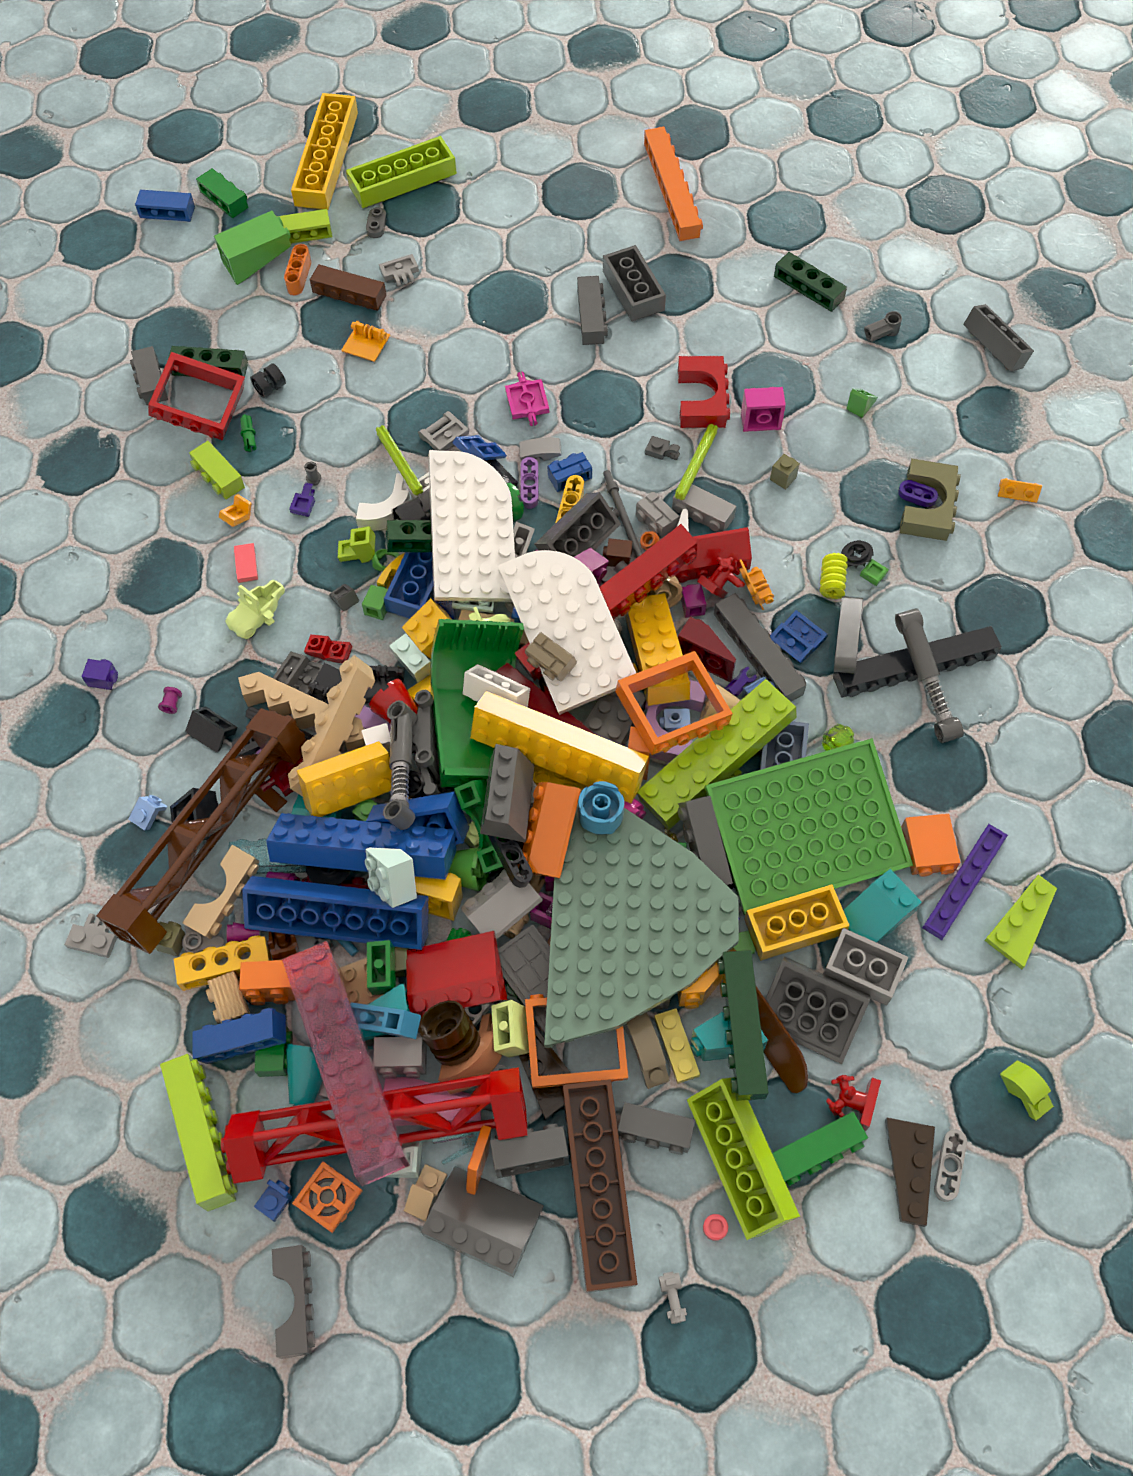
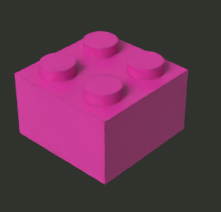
M783 387L744 389L741 409L743 432L781 430L786 406Z

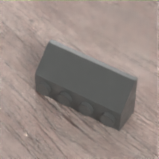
M600 492L586 493L535 543V546L539 551H557L575 557L589 548L595 550L621 523Z
M499 744L495 745L490 758L480 834L525 842L534 764L518 748Z

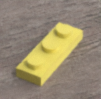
M677 1008L654 1015L677 1084L700 1077V1072Z

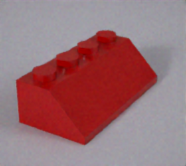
M748 527L694 536L693 538L697 541L696 559L691 564H684L680 567V571L675 577L679 583L699 579L701 575L710 577L719 567L718 557L721 559L732 557L733 560H737L738 571L742 568L740 562L742 560L746 570H750L752 554Z

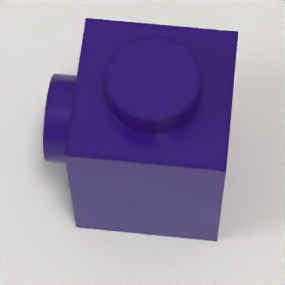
M88 659L81 677L88 687L112 690L113 684L117 682L118 672L112 662L106 659Z

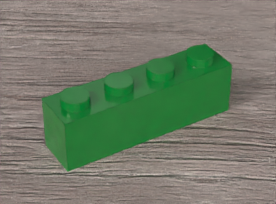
M853 1111L772 1154L785 1184L787 1183L788 1187L801 1181V1175L808 1172L811 1176L822 1170V1164L829 1161L832 1165L844 1158L842 1154L850 1150L853 1154L865 1147L863 1143L868 1139V1136Z

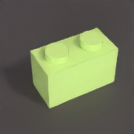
M513 1000L491 1005L494 1051L508 1058L529 1053L526 1007Z

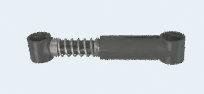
M914 608L896 614V627L904 637L919 682H923V685H926L925 690L928 691L927 695L930 696L931 706L934 707L933 711L936 713L937 723L934 724V731L938 741L945 743L963 737V726L957 717L952 716L951 711H949L950 708H947L946 704L948 702H945L946 697H943L942 694L944 691H941L942 686H939L938 682L940 680L938 676L940 673L923 629L924 622L919 609Z
M398 700L393 702L387 710V716L391 719L389 767L392 770L391 800L385 806L383 816L398 829L405 830L413 824L415 819L414 812L409 808V796L407 795L409 793L407 790L409 786L407 784L409 783V770L412 768V727L417 720V714L403 701Z

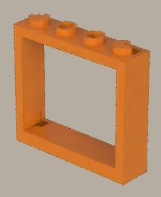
M695 651L620 679L615 690L651 755L662 751L665 753L677 745L683 746L691 739L696 737L703 738L716 729L722 730L724 726L729 725L733 715ZM692 671L717 714L657 737L632 693Z
M543 994L530 995V999H525L532 1089L611 1079V1082L628 1080L623 1026L616 1029L620 1069L538 1076L533 1008L547 1006V998H544Z

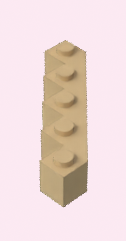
M355 655L343 662L339 667L342 681L332 687L327 693L329 708L320 713L314 720L316 735L301 746L303 762L288 773L290 789L301 796L302 791L297 770L341 755V752H339L343 741L347 742L354 727L351 723L355 715H360L366 702L364 698L368 688L372 689L375 683L372 668Z
M260 672L238 677L242 695L248 707L267 702L269 711L274 710L283 716L292 713L299 729L315 726L314 720L316 717L329 708V704ZM354 717L351 723L354 727L347 742L345 741L348 752L366 746L362 730H364L362 721L357 717Z

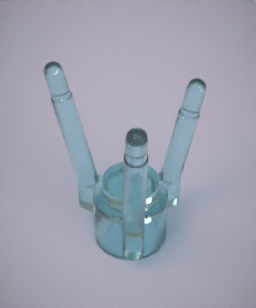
M424 1127L423 1130L432 1129V1128ZM480 1131L432 1139L433 1144L461 1139L462 1146L467 1145L464 1149L442 1160V1164L445 1165L473 1151Z

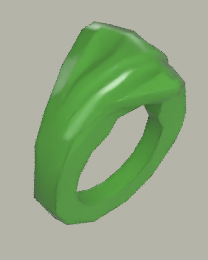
M387 549L377 550L372 558V567L383 572L386 566H382L379 560L385 555H392L397 558L400 556L399 553L387 552Z

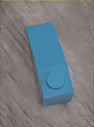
M347 1002L342 1026L416 1039L421 1015L401 1009Z

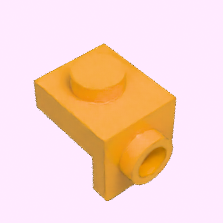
M237 494L234 496L233 505L219 511V518L234 527L250 519L252 504Z

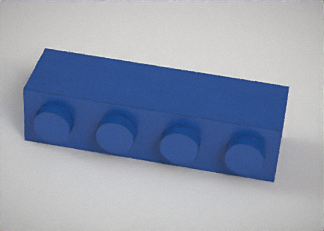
M266 1008L258 1014H244L240 1019L223 1020L222 1024L205 1025L202 1029L192 1032L193 1059L209 1064L286 1043L285 1015L277 1012L276 1009Z

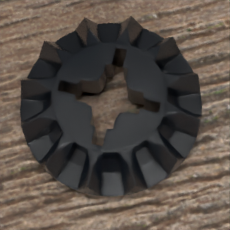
M861 540L848 543L841 551V554L845 555L848 559L846 563L848 567L854 566L857 568L858 565L865 567L866 562H871V558L874 556L873 547L868 542ZM854 551L859 555L861 554V557L854 556Z

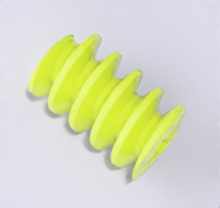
M831 553L822 559L819 591L826 598L841 599L842 596H845L846 563L848 559L843 554Z

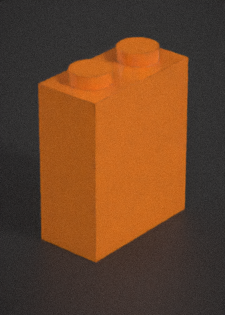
M949 813L906 817L901 828L913 866H910L911 874H919V876L925 877L941 872V874H951L956 871L961 862Z

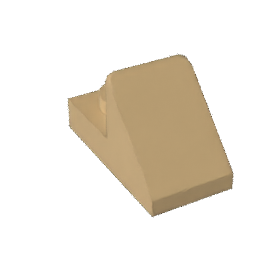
M425 1164L416 1184H412L404 1212L426 1222L448 1175Z

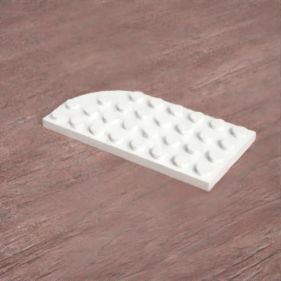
M429 450L434 601L513 602L498 567L505 562L515 559L512 499L506 482L490 464L472 454L460 451Z
M541 550L526 553L498 566L520 621L524 625L529 643L533 642L535 637L542 632L572 654L577 661L574 668L568 672V675L561 682L556 678L553 681L543 673L544 669L540 667L559 715L614 692L618 680L636 674L592 572L582 562L565 553Z

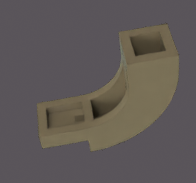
M647 1012L641 1016L638 1015L628 1021L623 1028L631 1040L645 1085L649 1089L670 1080L665 1066V1057Z

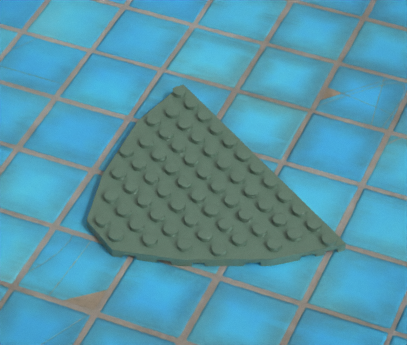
M577 804L560 878L554 877L544 1048H550L555 1044L572 1042L574 1039L588 1035L594 1036L619 1029L638 1015L641 1016L670 999L672 995L693 985L704 972L708 971L721 959L723 952H728L738 944V896L693 852L626 808H624L622 823L614 833L595 834L581 826Z

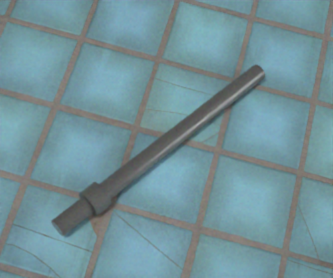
M606 470L603 472L607 483V491L613 498L627 537L632 541L635 557L638 558L643 554L619 495L618 484L613 480L610 470Z

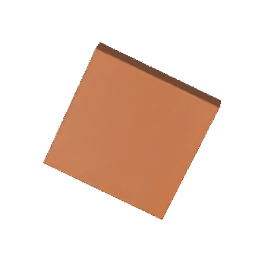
M484 1125L481 1127L468 1165L467 1193L476 1194L489 1154L491 1127Z

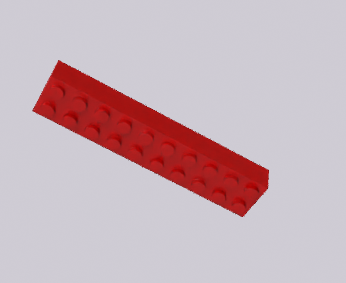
M682 524L599 587L613 621L619 615L624 616L631 610L630 606L634 603L642 602L647 597V593L652 589L654 591L659 589L664 584L663 581L666 578H672L680 571L679 568L684 564L689 565L696 559L697 541ZM528 642L515 652V655L533 681L540 680L543 677L540 667L535 668L527 661L528 657L525 649L530 645Z

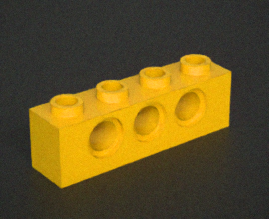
M258 935L249 937L246 941H231L222 947H207L202 952H187L181 954L180 957L173 958L177 985L182 991L208 985L209 980L234 971L240 977L241 962L272 961L268 941L265 936L261 937ZM251 952L249 958L241 959L244 953ZM222 958H228L224 965H218ZM205 963V967L202 970L196 971L199 964Z

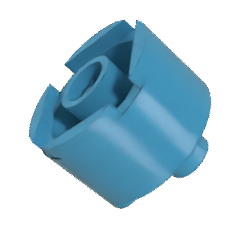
M604 781L595 782L588 788L585 787L580 793L578 801L580 824L584 829L595 834L614 833L623 820L624 797L615 785Z

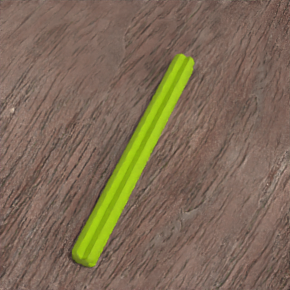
M708 425L675 491L674 496L676 499H685L717 434V425Z
M383 425L376 427L377 436L412 493L416 496L422 494V485L386 427Z

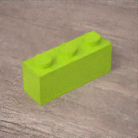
M327 209L279 216L283 222V227H287L290 232V244L333 237Z
M209 441L189 452L192 459L190 461L191 466L195 471L199 470L201 472V476L206 483L210 482L212 484V488L217 495L221 494L227 500L245 488L241 475Z

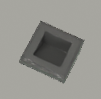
M343 584L329 594L331 599L343 611L359 602L354 589L346 584Z

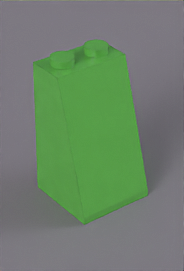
M273 211L214 235L222 263L236 285L242 283L291 247L289 241L291 238L290 232L287 227H283L281 218L279 216L276 217Z

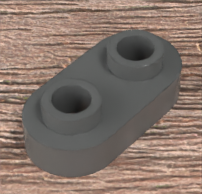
M375 207L369 211L366 231L370 238H380L384 234L387 216L383 208Z

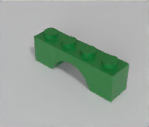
M473 780L454 789L461 809L471 817L476 826L479 836L477 855L483 872L489 873L504 867L488 836L480 834L487 787L485 780ZM497 837L498 840L506 842L505 838ZM506 853V857L513 861L511 853Z

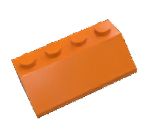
M538 782V786L535 787L533 792L534 803L529 811L526 841L522 849L533 874L560 878L581 791L580 788L549 782Z

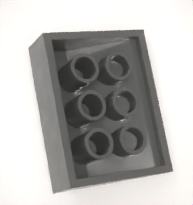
M784 956L767 994L766 1001L795 1043L842 1064L869 1004L871 995Z
M455 1166L431 1208L421 1230L422 1235L514 1278L544 1205L484 1178H480L475 1195L467 1193V1171Z

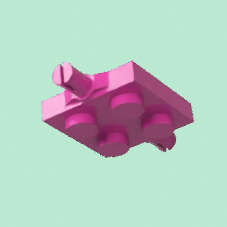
M521 371V374L520 372L517 373L519 382L505 386L512 419L528 417L530 426H533V423L536 426L538 423L536 420L537 415L550 413L542 379L526 380L525 373Z

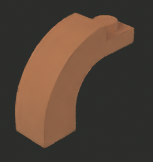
M490 1013L482 1015L479 1028L480 1045L476 1052L461 1064L453 1066L441 1065L439 1082L490 1074L496 1067L502 1055L494 1051L493 1024ZM471 1087L448 1090L449 1094H455Z

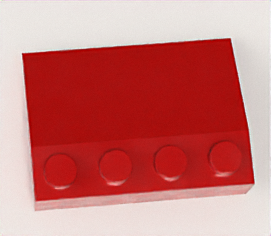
M495 931L423 946L422 950H407L406 973L409 1010L412 1013L421 1015V1018L432 1006L448 1000L457 1001L464 1009L508 1000Z

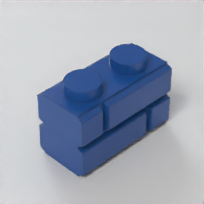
M583 452L578 454L572 453L566 459L561 461L555 460L547 466L548 478L557 492L565 489L566 481L570 476H581L584 481L592 479V466Z

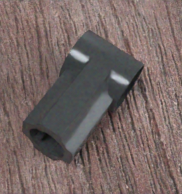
M891 311L886 314L884 319L865 326L864 332L867 340L873 342L886 335L896 336L901 326V314Z

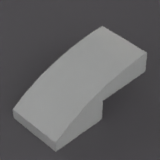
M546 437L519 442L520 458L522 460L527 457H541L545 461L561 456V441L559 438Z

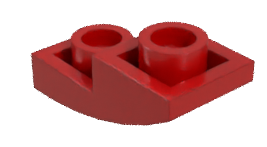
M310 634L304 653L319 659L343 663L348 660L353 646L350 642L332 641L329 636Z

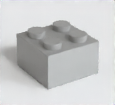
M374 1037L373 1067L379 1075H382V1078L395 1079L397 1075H406V1078L416 1079L420 1078V1075L426 1074L427 1045L422 1037H417L416 1039Z

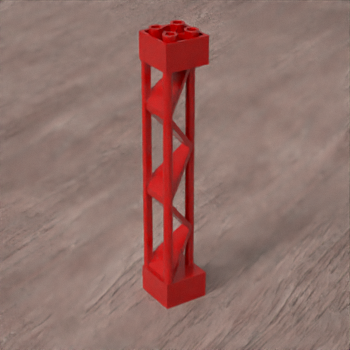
M519 1067L493 1071L486 1075L304 1105L232 1114L228 1125L225 1126L224 1138H221V1150L227 1156L228 1175L231 1174L233 1184L260 1180L264 1177L266 1166L477 1132L481 1130L483 1125L491 1127V1129L496 1128L498 1140L527 1136V1109ZM477 1086L470 1097L424 1104L414 1097ZM386 1101L378 1112L332 1119L322 1112ZM491 1103L494 1119L466 1123ZM461 1108L451 1122L437 1113ZM294 1116L286 1127L265 1130L263 1121ZM394 1119H402L432 1128L373 1138ZM368 1124L359 1137H356L344 1128ZM302 1134L337 1143L336 1145L278 1154L297 1136ZM276 1139L269 1148L268 1140Z

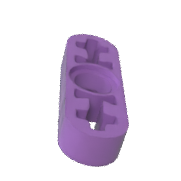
M527 457L521 461V501H523L524 507L527 509L535 508L539 502L538 461L533 457ZM529 465L532 466V467H531V473H528V466H529ZM527 480H533L535 482L531 486H527L524 484ZM528 493H532L530 501H528Z

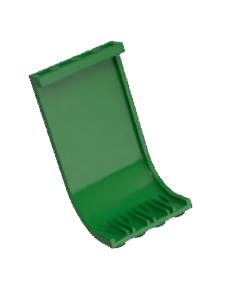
M438 620L431 653V694L434 699L433 713L441 787H458L473 780H485L487 785L490 758L494 748L470 738L474 710L478 701L463 695L464 674L477 664L494 672L506 663L515 668V652L518 650L524 632L523 623Z

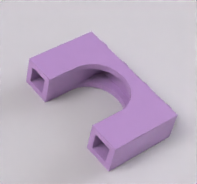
M690 680V700L648 706L646 701L645 709H648L645 716L657 737L669 733L660 727L656 719L662 710L672 706H679L701 712L706 694L699 682ZM692 739L683 746L677 745L665 753L662 751L654 755L650 754V757L671 762L692 743Z

